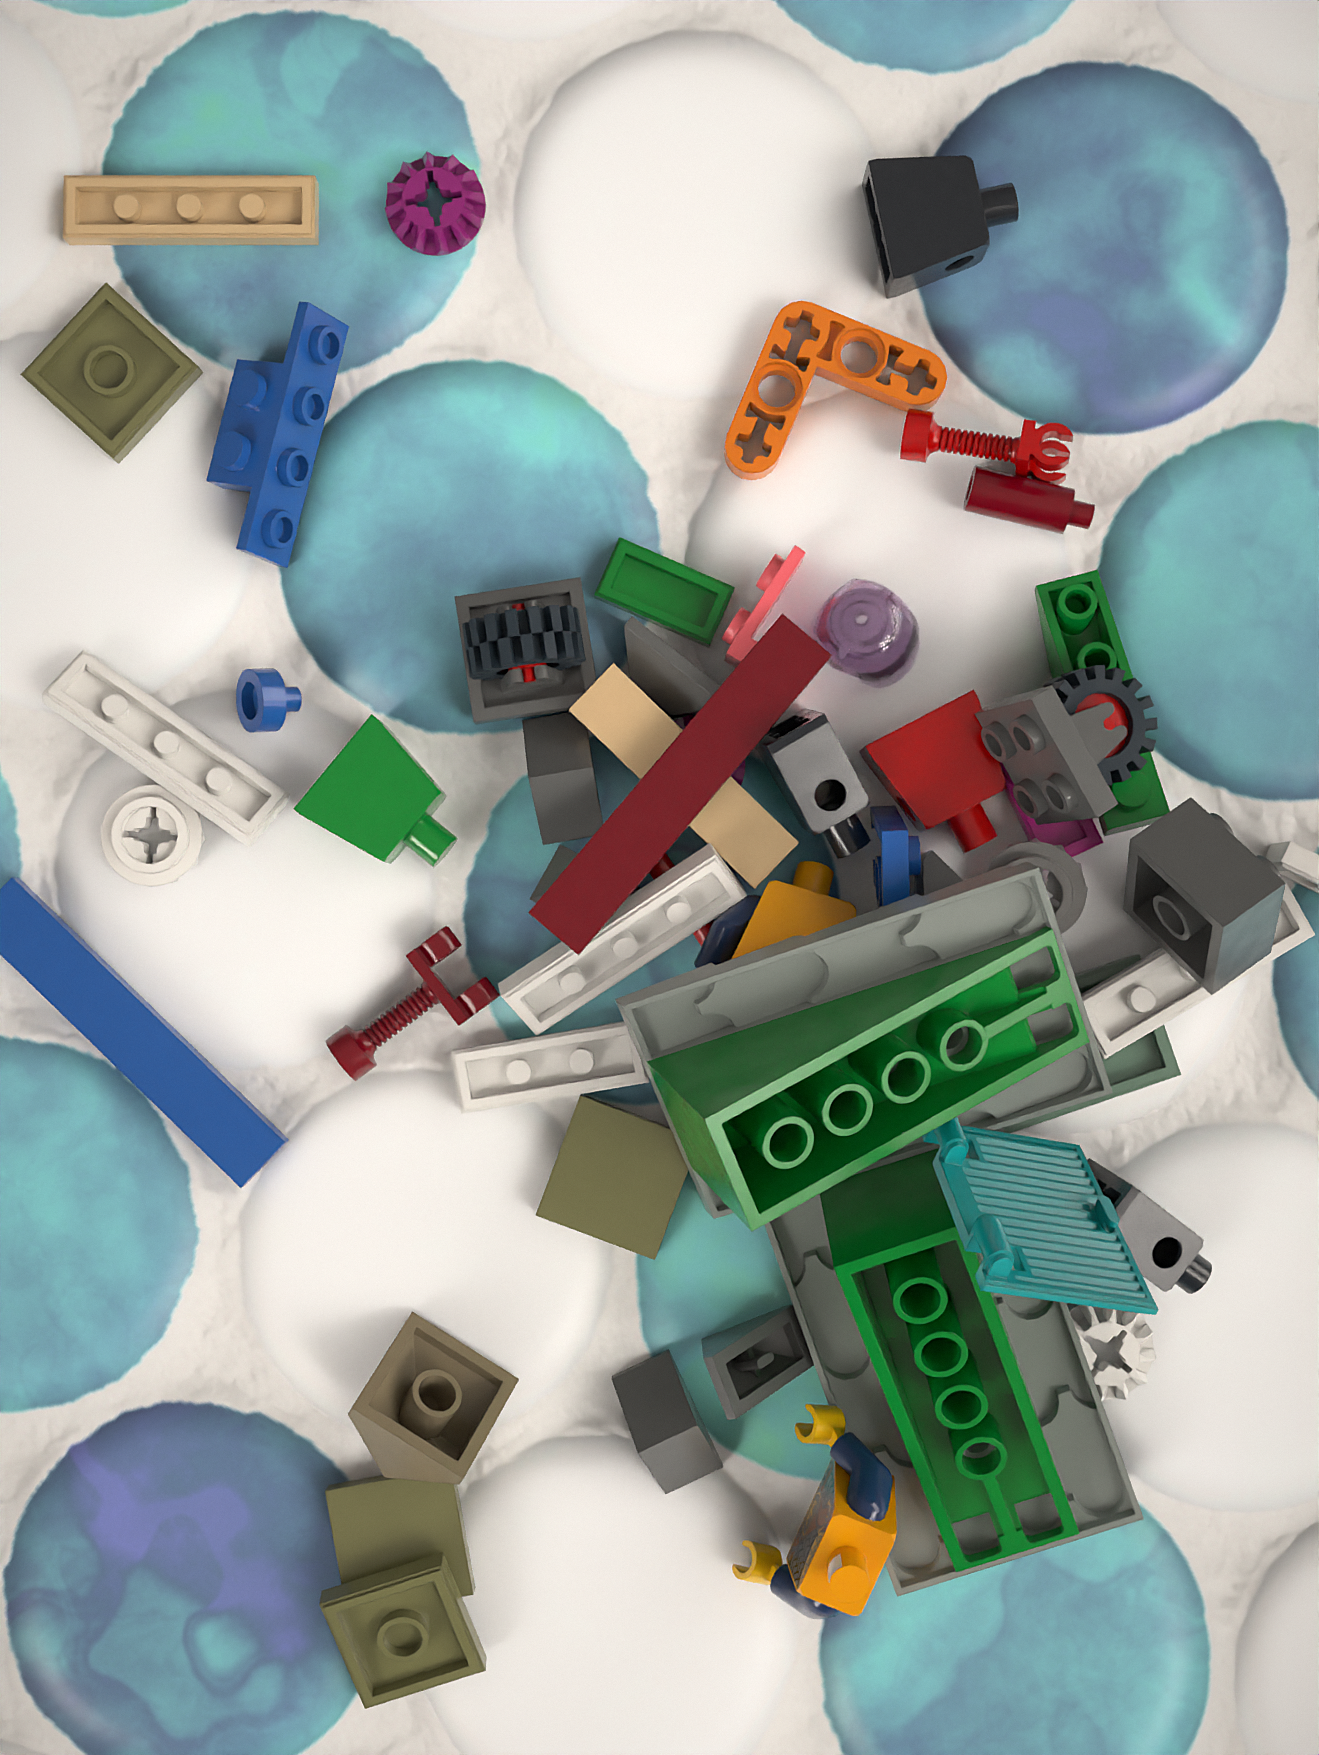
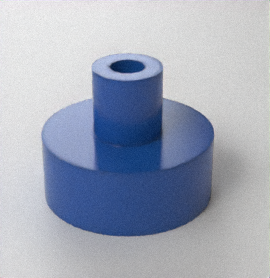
M245 669L241 673L236 688V706L240 722L246 731L250 733L276 732L283 726L287 712H298L301 708L302 696L299 688L296 686L285 687L282 676L276 669Z

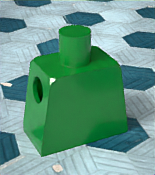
M372 714L293 808L301 816L373 857L389 864L396 860L405 847L408 846L434 868L448 854L458 839L431 817L447 795L388 726Z

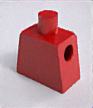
M974 689L873 741L859 751L865 763L920 833L947 821L963 854L998 836L980 802L1007 789L1000 762L991 756L981 738V730L983 728L975 713L980 711L982 707Z

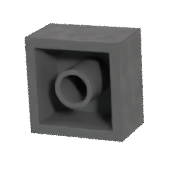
M1190 797L1130 839L1123 910L1208 993L1213 995L1271 953L1286 883L1282 880L1274 864L1264 856H1255L1234 836L1231 827L1221 816L1215 813L1209 814Z

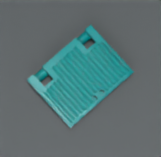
M958 1117L922 1136L924 1142L940 1145L932 1165L965 1251L982 1253L983 1260L975 1274L980 1291L1149 1315L1157 1314L1159 1309L1118 1226L1120 1222L1119 1216L1111 1200L1103 1195L1080 1145L962 1126Z

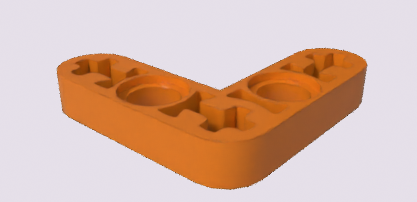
M807 301L791 302L780 310L773 322L728 430L724 447L726 464L732 473L741 479L751 481L762 479L772 473L779 462L814 375L905 412H908L909 408L927 411L937 403L945 389L947 381L945 365L937 355L927 349L815 303ZM800 320H805L811 323L810 335L817 338V340L806 339L802 343L794 365L784 360L791 340V332L784 329V327L796 328ZM859 341L871 346L876 355V364L871 370L865 373H855L845 367L841 359V351L849 343ZM772 353H775L781 359H771L770 356ZM888 354L898 357L892 370L905 375H911L916 367L927 371L925 382L933 386V389L923 387L918 396L912 395L906 391L908 380L894 373L890 374L887 385L877 382L887 364ZM797 366H807V370L803 372ZM773 375L785 377L794 387V398L790 403L782 407L769 406L763 402L758 390L759 385L764 379ZM748 410H751L764 421L784 424L782 429L778 430L769 423L763 438L762 449L770 454L768 457L757 456L753 464L742 460L743 449L735 445L738 440L748 442L756 428L758 418L746 417Z

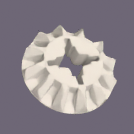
M159 785L139 786L123 793L107 810L101 827V845L110 866L124 879L143 886H160L177 882L181 876L197 864L201 845L205 841L200 822V813ZM156 811V818H159V827L170 831V834L178 835L177 840H169V843L158 844L157 853L149 854V844L139 841L138 838L129 837V832H139L140 829L150 828Z
M1077 1305L1069 1311L1101 1401L1116 1398L1126 1400L1128 1394L1137 1386L1147 1384V1374L1152 1362L1157 1357L1153 1345V1331L1139 1313ZM1089 1335L1094 1340L1098 1338L1105 1343L1109 1342L1113 1336L1118 1337L1114 1348L1120 1354L1119 1358L1124 1362L1122 1367L1117 1363L1111 1364L1105 1360L1098 1367L1093 1366L1092 1364L1096 1360L1097 1355L1090 1348L1091 1345L1084 1339L1085 1336Z

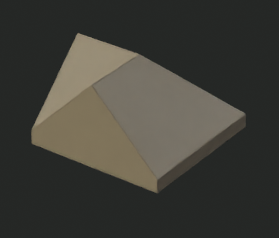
M411 1312L348 1412V1416L385 1478L460 1485L519 1378L416 1313Z

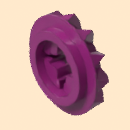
M426 152L418 160L411 163L403 162L400 172L393 181L387 182L386 207L384 209L393 233L405 246L421 254L440 256L456 252L474 239L485 218L486 200L482 185L474 169L470 170L459 162L453 154L449 157L434 156ZM435 182L436 188H439L442 197L453 198L452 202L442 205V215L439 216L441 226H436L434 218L430 216L427 207H417L418 202L427 200V190L430 189L429 183Z

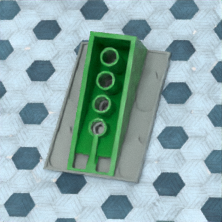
M1027 861L1013 867L1001 866L922 897L915 894L807 936H792L716 966L713 963H709L615 999L686 1166L696 1185L705 1210L713 1219L735 1213L751 1232L852 1175L940 1148L939 1144L924 1142L922 1136L955 1117H958L962 1126L994 1131L1113 1093L1040 868Z
M1003 1128L994 1130V1131L1004 1132V1133H1005V1131H1004ZM939 1148L852 1175L765 1224L828 1404L837 1406L842 1410L846 1422L845 1433L852 1432L889 1469L891 1475H894L897 1534L885 1564L897 1597L1144 1519L1067 1304L1064 1302L980 1291L975 1274L983 1260L982 1253L965 1251L932 1165Z

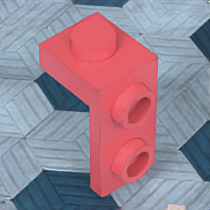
M795 545L786 560L778 554L773 556L756 584V587L765 592L752 613L741 607L721 639L731 646L726 652L724 661L734 668L740 664L757 644V641L753 638L800 567L806 554L804 550Z

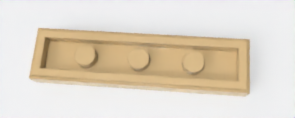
M64 175L63 238L69 245H319V183L315 175Z
M614 663L569 709V712L640 780L683 731ZM732 777L725 782L689 825L706 844L711 843L720 857L753 889L799 843Z

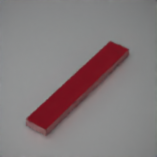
M782 613L528 913L579 956L830 660L832 654Z

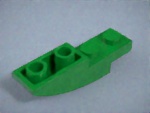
M1098 570L1036 585L1034 590L1052 679L1060 677L1061 674L1094 665H1105V670L1117 667L1126 671L1122 681L1133 678ZM1151 752L1140 754L1148 762L1141 770L1130 772L1131 778L1108 785L1118 804L1098 817L1104 837L1151 825L1170 812Z

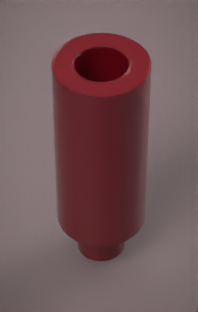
M975 465L968 483L963 511L1063 534L1067 525L1088 530L1093 519L1095 505L1074 500L1075 489Z

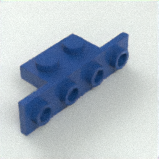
M301 301L298 304L284 363L237 359L206 479L207 482L223 489L250 492L236 549L284 568H288L349 329L348 325L313 304Z

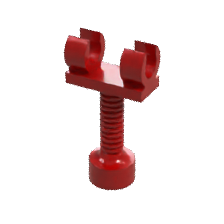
M908 409L901 442V460L926 463L929 455L933 452H938L940 449L943 453L947 451V453L951 454L953 451V454L956 455L959 452L960 455L965 453L966 456H970L972 454V457L978 455L979 458L984 456L985 459L991 457V460L997 458L998 461L1003 459L1004 462H1008L1010 459V463L1016 466L1015 475L1022 477L1031 476L1032 479L1056 485L1066 480L1065 473H1046L1041 470L1057 471L1069 463L1070 451L1063 443L1056 440L1044 441L1047 438H1057L1060 441L1073 442L1072 432L1063 424L1047 423L1037 429L1035 428L1036 421L1024 419L1021 436L1014 439L1008 436L1006 439L1005 435H1002L1000 438L998 434L993 436V434L989 433L987 436V433L984 432L981 435L980 432L974 434V431L971 430L968 433V430H963L962 432L961 429L955 431V428L949 430L948 427H945L943 429L942 426L936 423L934 412ZM1048 454H1052V455H1055V457H1050V456H1047V455H1048Z

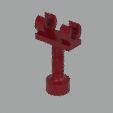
M443 927L406 955L407 959L424 980L421 988L417 987L416 992L412 991L411 995H406V999L402 998L400 1000L401 1003L397 1002L395 1004L396 1007H390L391 1011L386 1010L385 1015L381 1014L380 1018L377 1017L375 1019V1022H370V1026L366 1025L365 1030H352L349 1026L345 1025L325 1041L334 1058L353 1080L357 1081L377 1066L374 1059L377 1046L381 1047L382 1042H388L387 1038H393L392 1034L397 1035V1030L401 1032L403 1030L402 1027L406 1028L408 1023H413V1019L417 1020L418 1015L422 1016L423 1011L427 1012L428 1008H433V1004L441 1003L456 1024L460 1026L500 996L488 978L483 977L455 998L433 969L435 965L462 946L449 927Z

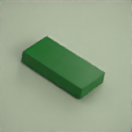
M619 537L594 593V598L710 648L735 587Z

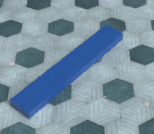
M11 877L0 889V955L240 1188L244 1187L289 1139L19 877Z

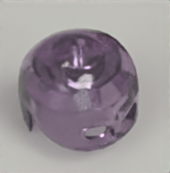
M851 579L831 594L820 608L812 630L814 640L832 654V657L827 662L830 667L856 677L861 683L874 688L888 687L900 681L912 669L920 648L919 624L911 609L892 590L868 579ZM860 615L867 617L866 622L862 624L857 623L856 619Z

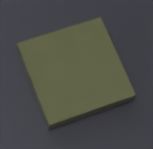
M105 283L20 375L119 464L203 374V371L108 283Z
M581 1094L536 1216L655 1260L688 1172L671 1128Z
M383 1475L328 1485L325 1495L341 1584L444 1552L461 1596L474 1595L476 1587L457 1484L385 1478Z
M444 1552L321 1591L319 1606L365 1709L486 1671L487 1656Z

